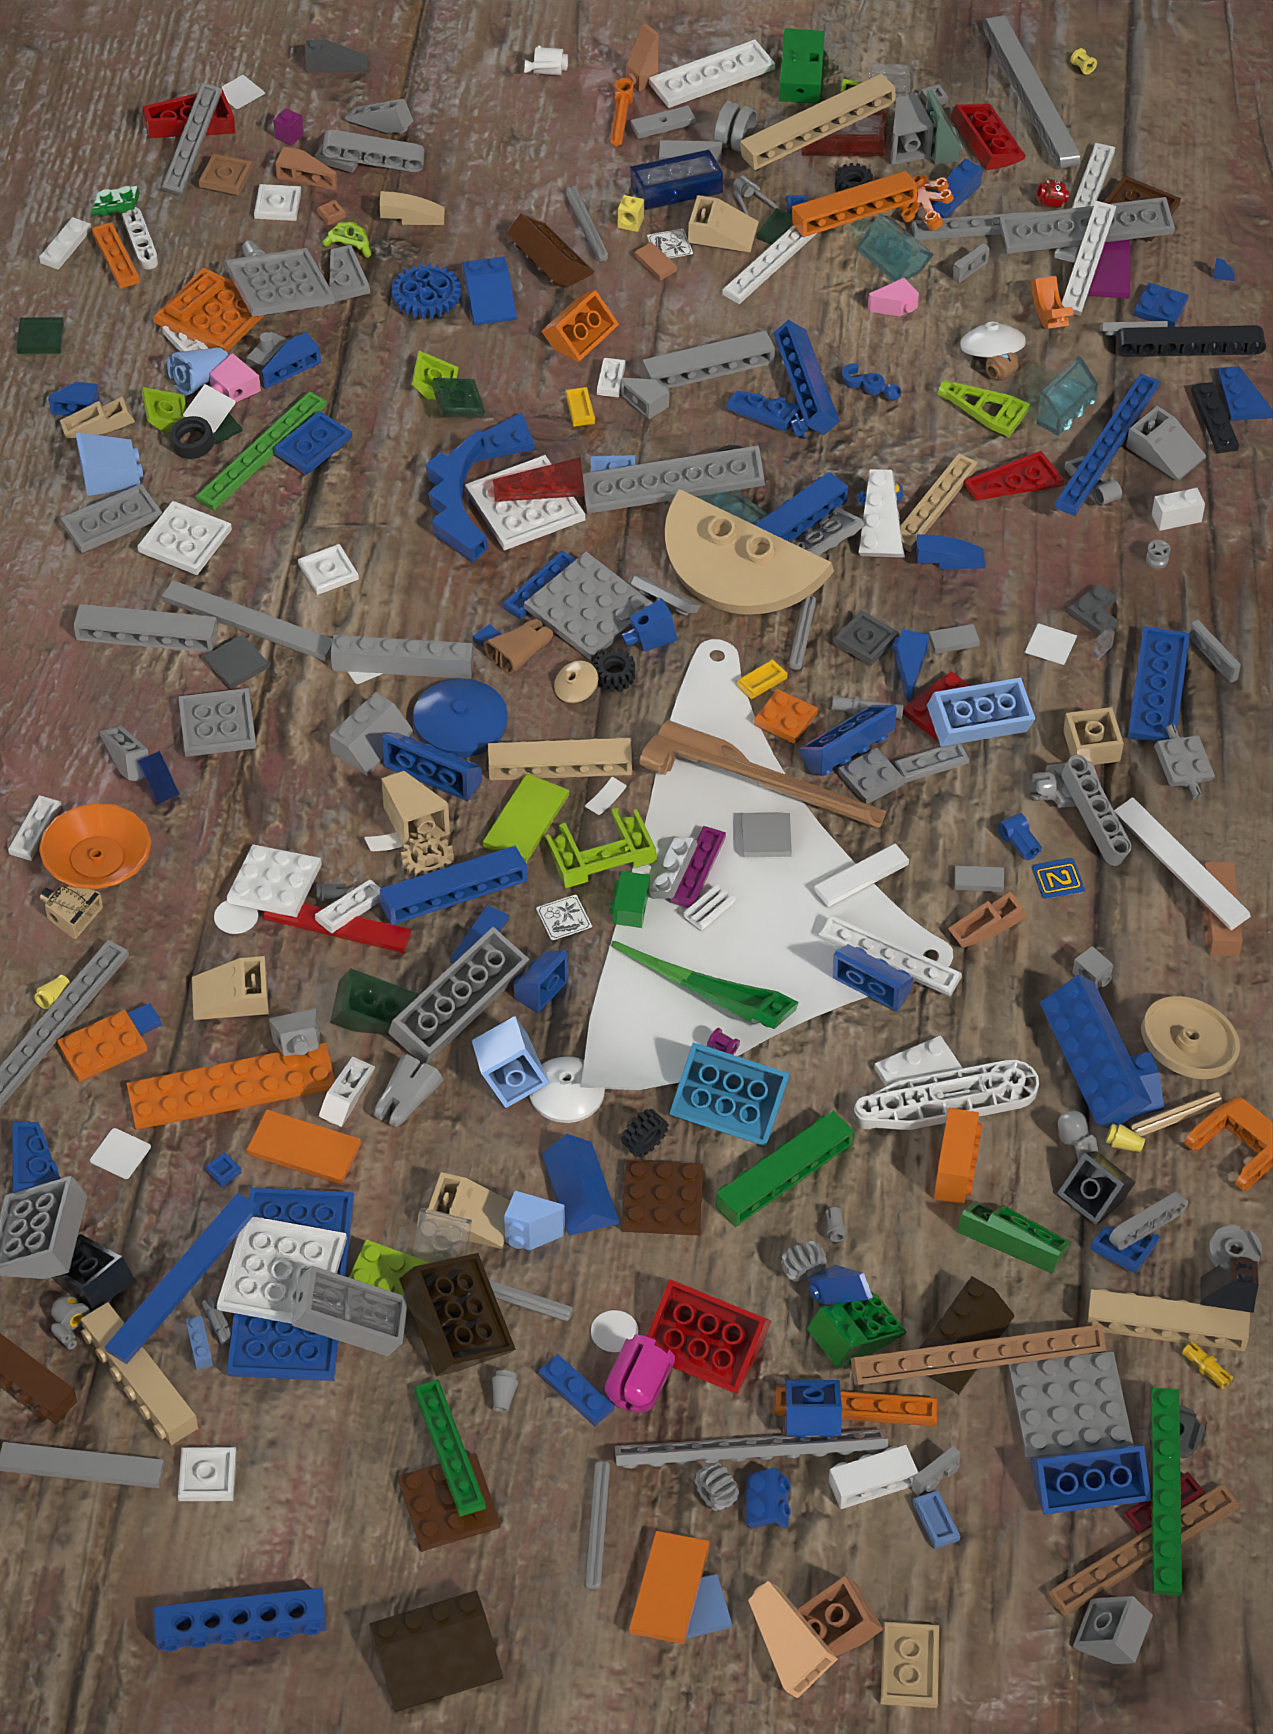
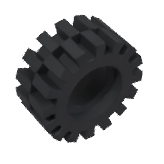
M849 163V166L844 164L843 168L839 167L835 173V192L871 182L873 180L871 170L867 169L865 165L860 167L859 163L856 166H853V163Z
M610 648L609 653L607 650H603V655L599 653L597 659H594L593 666L598 673L597 686L599 688L603 685V690L605 691L610 688V692H614V689H618V692H621L622 687L628 689L629 684L632 685L634 683L635 661L632 655L629 657V652L625 651L623 654L622 649L618 648V652H614V648ZM617 667L622 669L623 671L619 673H610L606 670L608 668Z
M652 1108L649 1110L645 1109L643 1113H638V1117H634L632 1119L633 1122L627 1124V1129L623 1131V1136H621L622 1144L636 1157H642L643 1154L647 1155L649 1150L653 1151L655 1149L654 1146L661 1143L660 1139H664L666 1136L664 1133L668 1131V1122Z

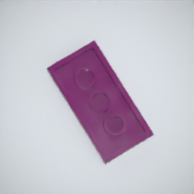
M1130 239L1105 242L1087 296L1130 298Z

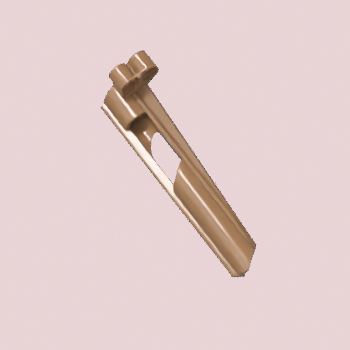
M669 720L662 725L658 735L648 742L640 757L639 764L663 775L671 771L676 756L696 763L704 761L754 779L765 788L878 828L881 827L887 812L875 806L749 762L740 750L726 740Z

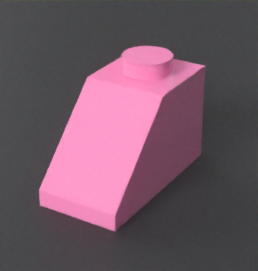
M902 278L869 293L868 310L870 312L900 317L917 309L919 293L905 278Z

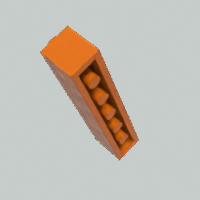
M903 171L792 206V223L800 234L806 237L917 202V183L907 171Z

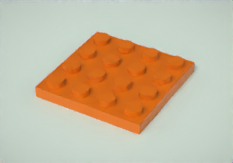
M202 268L153 316L154 323L162 327H169V330L175 333L185 334L187 338L193 341L196 339L204 343L208 348L220 347L228 352L265 315L252 317L232 280ZM206 273H210L224 281L223 289L183 321L166 313L165 306Z

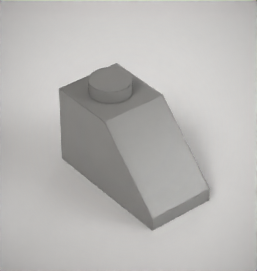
M639 378L621 379V396L648 419L669 408L670 393L665 386H662L656 380Z

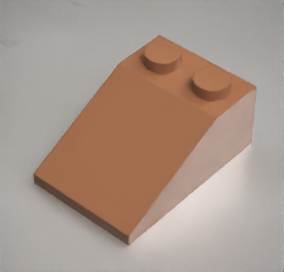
M844 1576L797 1609L835 1656L861 1646L884 1630L859 1585L847 1576Z

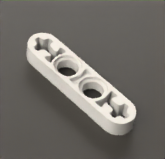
M135 207L134 210L122 213L123 223L139 266L150 270L158 264L157 253L139 208ZM135 229H141V230H143V231H141V232H139V233H133V232H132V231L135 230ZM141 243H146V244H148V245L145 246V247H139V246H137L138 244H141Z

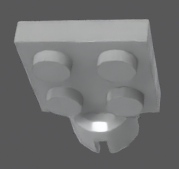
M1089 762V764H1090V766H1091V768H1092V770H1093V772H1094V774H1095V776H1096V778H1097V780H1098V782H1099V779H1098V776H1097V773H1096L1094 764H1093V762ZM1066 763L1048 764L1046 772L1032 774L1030 793H1039L1032 794L1034 800H1053L1058 808L1077 807L1061 776Z

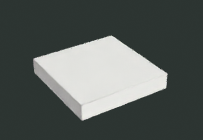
M259 184L254 211L255 219L296 221L301 198V186Z
M340 544L298 559L300 568L317 595L359 580L357 571Z
M236 1447L181 1448L178 1500L234 1501Z

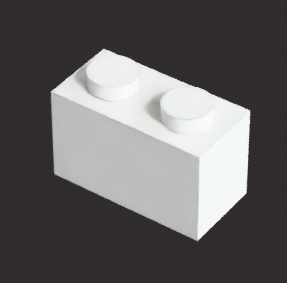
M1198 488L1155 496L1152 517L1159 531L1202 522L1205 502Z

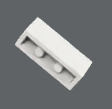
M906 1445L901 1447L892 1446L882 1453L875 1455L867 1454L860 1457L857 1461L850 1463L841 1462L835 1465L829 1472V1484L841 1510L912 1487L913 1477L918 1474V1471Z

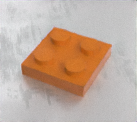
M777 689L755 717L754 725L795 744L818 714V708Z

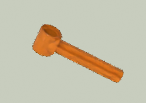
M628 78L618 79L615 83L614 101L616 102L610 139V143L614 147L622 145L628 105L633 102L634 84Z

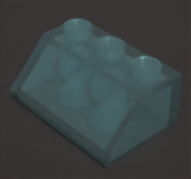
M881 213L856 247L859 252L894 282L902 278L907 280L922 272L934 255L896 221Z
M1080 356L1057 376L1040 395L1036 424L1057 436L1064 430H1068L1072 422L1077 417H1081L1085 409L1089 405H1093L1098 397L1096 393L1098 383Z

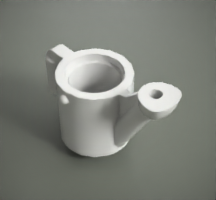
M537 46L535 48L534 62L525 60L524 73L534 69V74L562 75V71H567L568 54H564L563 49Z

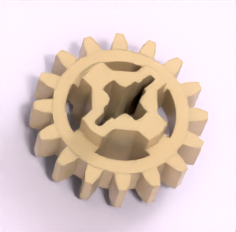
M427 833L426 838H423L421 834H418V840L415 841L410 838L409 845L404 844V852H401L403 869H407L408 876L415 874V877L450 867L454 863L453 847L448 846L447 839L440 841V835L431 838V834Z

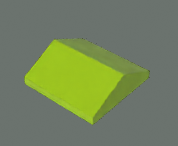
M419 350L412 385L426 399L452 401L459 367Z
M146 387L142 388L147 421L164 433L170 432L172 426L178 420L185 417L183 414L187 407L184 395Z

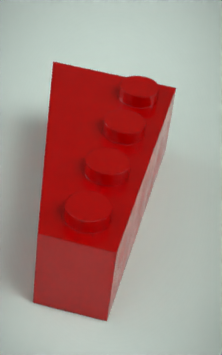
M223 89L206 135L235 134V117ZM198 93L142 106L143 122L149 137H181Z

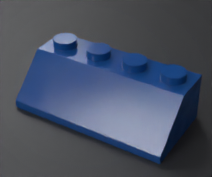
M871 705L799 748L798 750L809 774L825 776L833 771L834 766L849 762L854 754H861L869 750V745L872 743H879L887 739V734L895 730L896 706Z
M400 733L384 734L382 737L384 766L398 773L405 771L417 781L467 802L482 782L481 767L473 762L465 761L452 753H446L432 745L424 744Z
M1131 1444L1031 1458L1034 1485L1043 1515L1152 1500L1144 1445Z

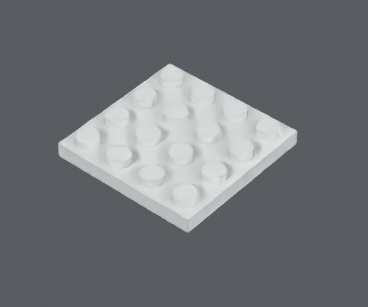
M546 455L465 484L466 493L503 550L585 521V513Z
M252 1217L238 1234L217 1302V1310L292 1324L298 1279L311 1266L337 1274L347 1240L346 1233Z

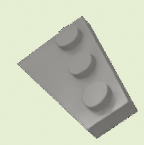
M352 245L331 249L329 285L335 296V302L370 293V286Z

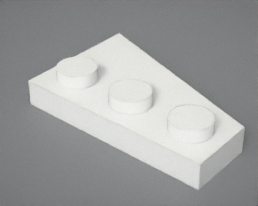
M941 1035L875 1063L874 1066L875 1071L886 1087L901 1080L963 1069Z

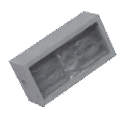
M311 1266L298 1279L292 1326L389 1357L403 1343L407 1299L406 1296Z

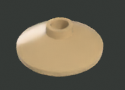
M574 661L567 664L560 670L555 679L554 689L557 696L566 703L584 701L597 687V670L591 663L586 661Z

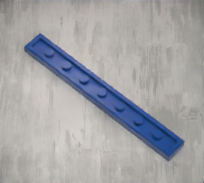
M237 1193L105 1346L106 1352L128 1364L258 1212V1204Z

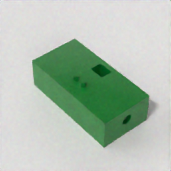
M784 28L779 102L820 103L825 31Z

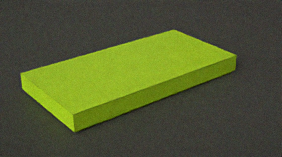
M526 774L485 837L483 847L496 852L516 846L527 863L567 800L569 790Z

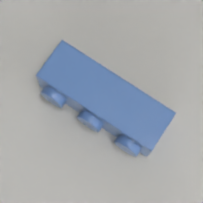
M198 1316L186 1319L196 1370L212 1367V1358L203 1317Z

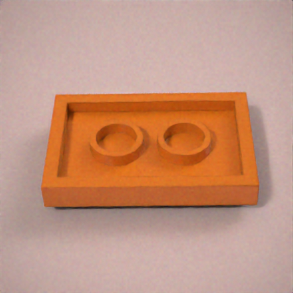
M122 1010L56 1040L61 1053L78 1082L148 1051L146 1043L126 1010Z

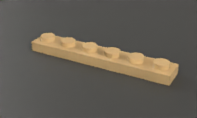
M958 454L900 526L903 549L909 552L914 549L917 534H926L964 486V480L969 479L978 468L977 461L962 454Z

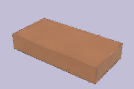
M652 242L635 251V258L660 281L677 272V265Z

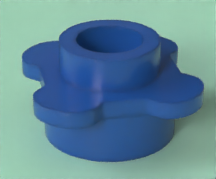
M795 414L796 419L791 420V424L796 437L803 435L804 439H806L805 432L808 431L805 420L804 418L799 419L798 414Z

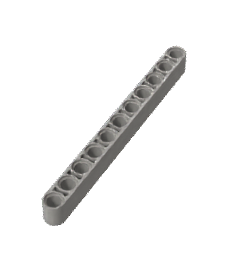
M1001 15L984 19L983 29L1057 169L1078 166L1080 164L1079 151L1006 16Z

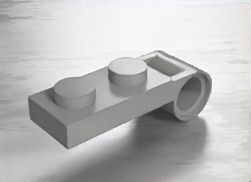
M1085 456L1065 463L1064 469L1071 477H1073ZM1101 476L1089 497L1098 506H1102L1122 497V489L1116 480L1107 482Z

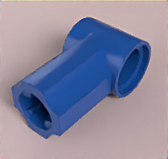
M1022 813L998 822V831L1002 839L1006 842L1010 841L1023 859L1029 861L1041 852L1042 846L1030 832L1028 821Z

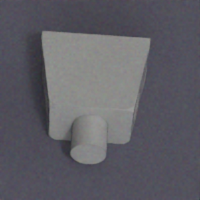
M316 1009L269 1018L273 1043L284 1056L304 1055L308 1051L319 1048L320 1030Z

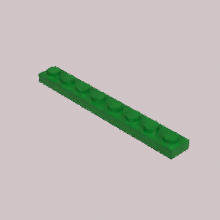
M1152 1387V1594L1180 1596L1182 1593L1179 1389Z

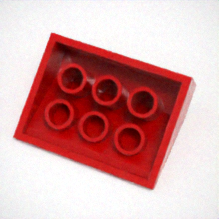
M669 1279L647 1337L655 1339L654 1345L661 1348L664 1352L667 1353L669 1349L675 1356L673 1368L738 1394L762 1347L772 1320Z

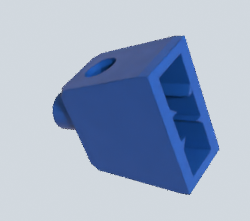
M662 598L630 617L632 630L621 634L627 647L638 642L643 651H649L678 640L672 614Z

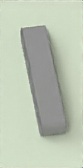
M328 130L324 134L323 154L329 158L409 172H419L424 167L425 150L418 144L339 130Z
M1073 755L1062 770V779L1104 860L1110 865L1118 866L1122 864L1130 852L1131 843L1089 762L1081 755Z

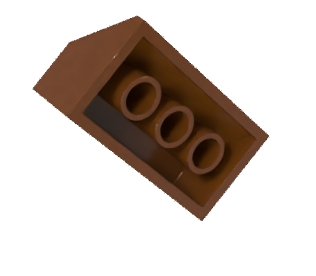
M520 213L506 233L512 239L511 243L518 249H522L524 251L523 255L530 261H534L536 263L535 267L542 273L549 276L548 280L556 286L561 284L569 287L594 273V270L544 222Z

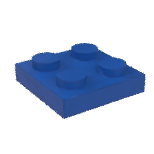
M1148 282L1134 310V316L1148 321H1167V327H1175L1188 302L1189 295Z

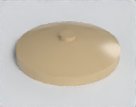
M1183 996L1159 999L1148 1008L1142 1020V1038L1150 1053L1164 1066L1183 1076L1195 1079L1220 1077L1233 1067L1239 1056L1240 1041L1233 1025L1217 1009L1200 1000Z

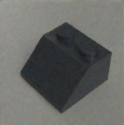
M1085 1152L1057 1194L1095 1225H1099L1124 1201L1136 1182L1099 1152Z
M1231 1257L1201 1276L1200 1305L1254 1313L1259 1285L1258 1262L1248 1257Z

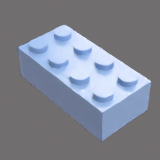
M1021 678L934 692L927 704L941 747L1027 732L1035 720Z

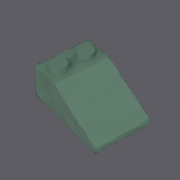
M928 90L926 112L934 125L931 148L932 160L935 165L959 161V153L962 152L961 140L957 139L956 129L951 125L949 118L933 91Z

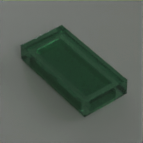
M776 208L757 233V239L772 245L793 224L792 214Z

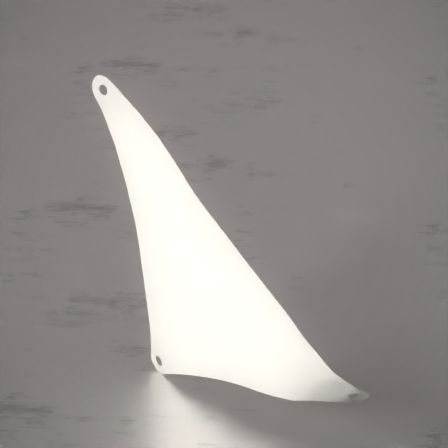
M720 639L704 641L699 645L690 662L670 721L724 739L740 750L749 762L785 774L761 728L754 725L755 716L748 696L737 687V680L742 678L738 651L733 645ZM714 650H720L725 654V658L719 662L713 661L710 658V653ZM676 756L671 771H668L666 775L656 772L644 824L656 847L657 862L638 868L633 866L632 872L650 875L651 888L673 839L694 837L697 841L704 825L726 832V838L697 901L717 884L720 886L721 891L725 890L728 892L727 895L729 897L732 895L735 898V902L701 931L684 918V912L688 908L670 903V898L652 899L649 894L642 928L616 925L589 1020L580 1087L642 1090L680 1083L692 1043L707 1046L708 1039L716 1028L722 1029V1033L730 1038L740 1040L739 1048L734 1054L739 1056L765 1040L811 1018L868 997L833 979V957L835 951L840 949V947L819 938V933L830 915L922 956L927 950H936L939 953V958L936 962L947 967L950 966L953 960V949L946 941L933 935L907 916L874 883L828 907L815 892V885L855 865V862L822 827L802 800L765 788L754 779L704 761L696 763ZM790 813L791 856L743 857L742 814ZM721 900L717 905L713 907V909L709 913L702 916L698 921H702L707 915H709L724 901ZM612 942H620L655 958L705 975L778 991L798 1001L797 1009L775 1029L765 1027L760 1022H750L613 948Z

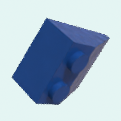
M505 256L463 262V281L474 325L517 320Z

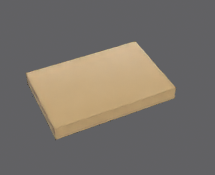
M883 1622L880 1704L937 1708L939 1625Z

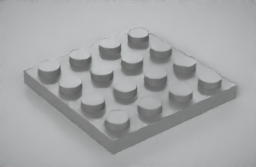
M307 248L225 261V268L252 317L335 304V296Z
M585 552L525 601L524 609L592 661L599 653L601 654L603 650L621 637V634L627 632L632 627L630 622L632 615L649 606L652 602L588 552Z
M1114 1352L1073 1355L1008 1364L1007 1367L1026 1462H1031L1033 1457L1133 1444Z

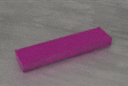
M703 825L697 838V848L674 897L670 898V903L689 908L697 901L724 843L726 832Z

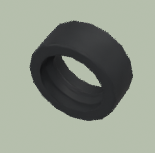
M184 417L178 420L170 431L173 449L177 455L183 458H200L206 455L213 447L214 435L211 426L202 417ZM199 431L204 433L202 439L195 443L185 444L180 442V439L189 432Z

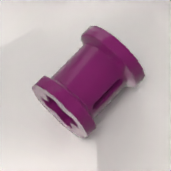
M720 1028L714 1030L707 1042V1047L732 1055L736 1053L740 1045V1040L730 1038L722 1033Z

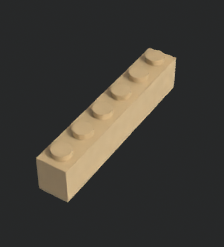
M631 738L488 743L489 780L523 779L526 774L537 778L632 775Z
M1091 1289L1086 1326L1102 1324L1103 1332L1186 1344L1194 1341L1200 1346L1245 1352L1249 1339L1250 1312L1190 1303L1186 1300L1174 1301L1158 1296L1145 1297L1137 1296L1134 1293L1123 1294L1110 1292L1106 1289Z
M108 1302L81 1318L83 1330L80 1332L87 1344L92 1343L96 1347L95 1353L102 1363L107 1362L111 1367L109 1370L113 1378L117 1382L122 1381L125 1385V1393L129 1399L138 1402L142 1416L146 1420H152L155 1424L153 1428L161 1440L165 1438L172 1446L198 1429L194 1412L143 1347L140 1348L128 1364L106 1352L105 1346L125 1324Z

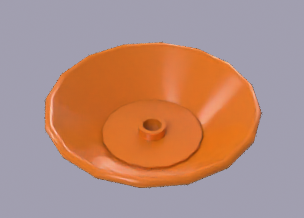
M91 803L73 807L56 817L43 832L39 851L43 866L56 880L75 888L101 889L118 885L137 874L148 860L152 841L147 825L134 812L115 804Z

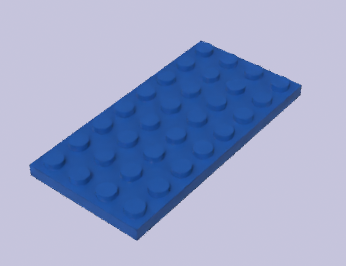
M250 1188L249 1200L258 1204L259 1207L258 1212L253 1217L346 1233L347 1240L337 1274L346 1277L354 1192ZM234 1313L227 1375L232 1377L335 1381L339 1341L292 1326L291 1323Z

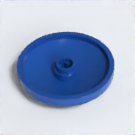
M451 679L430 687L420 696L414 708L413 720L415 732L422 743L432 745L436 749L462 758L486 752L488 750V743H498L506 731L508 715L503 698L489 685L472 679Z

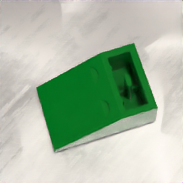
M876 1293L872 1294L873 1298L869 1300L836 1303L821 1307L808 1326L807 1330L837 1368L851 1365V1358L869 1356L906 1334V1330L899 1323L898 1319Z

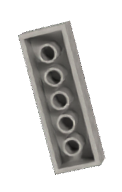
M492 927L392 1021L388 1033L422 1064H428L504 992L519 975L524 973L530 959L497 929Z

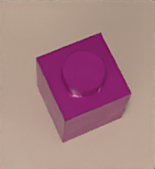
M285 108L273 119L274 134L277 140L292 146L304 134L302 115Z

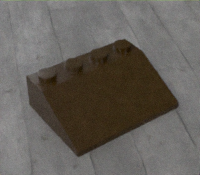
M479 1253L414 1266L399 1278L436 1377L464 1370L516 1350Z
M477 1590L369 1623L371 1640L395 1712L503 1679L487 1618Z

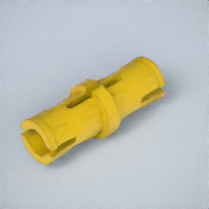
M1194 1341L1184 1348L1182 1354L1199 1368L1198 1371L1202 1375L1206 1374L1221 1389L1230 1384L1233 1376L1216 1362L1217 1359L1214 1356H1209Z

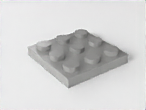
M249 688L178 696L185 757L256 748Z

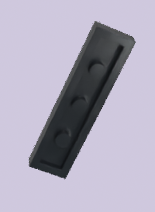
M1208 382L1192 385V395L1216 453L1238 451V440L1214 383Z

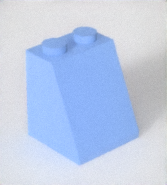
M75 433L87 496L126 490L140 484L139 478L143 477L142 466L136 463L140 461L137 448H133L130 439Z
M516 1016L472 1040L481 1074L505 1108L550 1084L530 1038Z

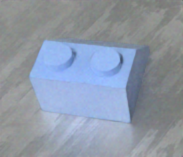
M515 1191L504 1215L505 1243L516 1249L532 1250L563 1237L565 1233V1205Z

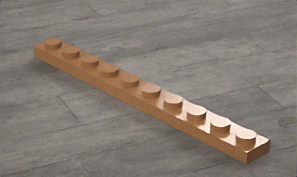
M1100 1324L851 1358L854 1385L1102 1352L1106 1351L1103 1327Z

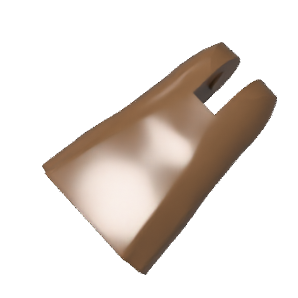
M536 618L511 631L485 641L483 644L484 651L489 660L494 664H500L501 669L511 676L537 651L551 641L553 631L547 626L542 628V622Z

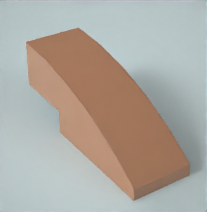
M1010 891L992 904L987 901L949 927L948 930L960 946L964 948L987 940L1025 919L1027 915L1022 905Z

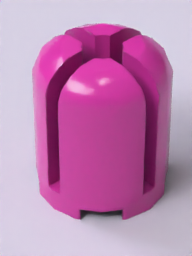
M635 1334L633 1339L628 1340L626 1338L605 1382V1392L609 1399L617 1407L626 1411L631 1410L633 1413L649 1411L655 1405L675 1362V1356L670 1349L667 1353L664 1352L661 1348L654 1345L655 1339Z

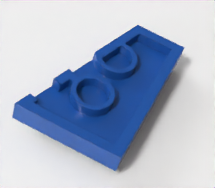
M1240 366L1218 368L1217 376L1230 421L1273 418V409Z
M523 413L483 432L485 433L487 448L479 455L475 462L534 450V441Z

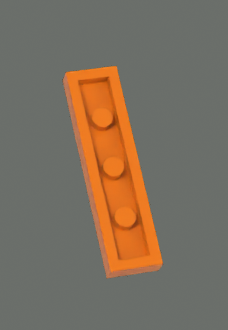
M112 222L93 227L92 234L119 288L139 284V275Z

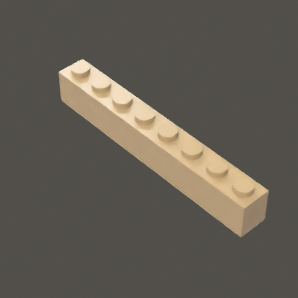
M881 73L741 140L742 158L754 170H757L896 103L895 86Z

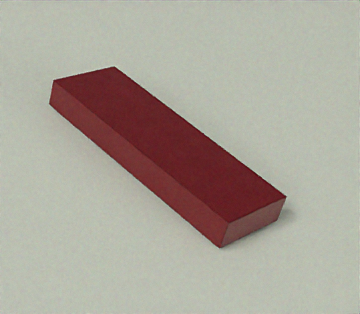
M1189 1472L1180 1476L1181 1508L1204 1495L1205 1491ZM1152 1500L1140 1502L1123 1514V1518L1137 1535L1152 1527Z

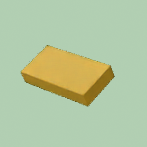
M587 387L565 390L573 427L595 424V416Z
M772 659L738 679L737 687L752 700L787 679L788 673Z

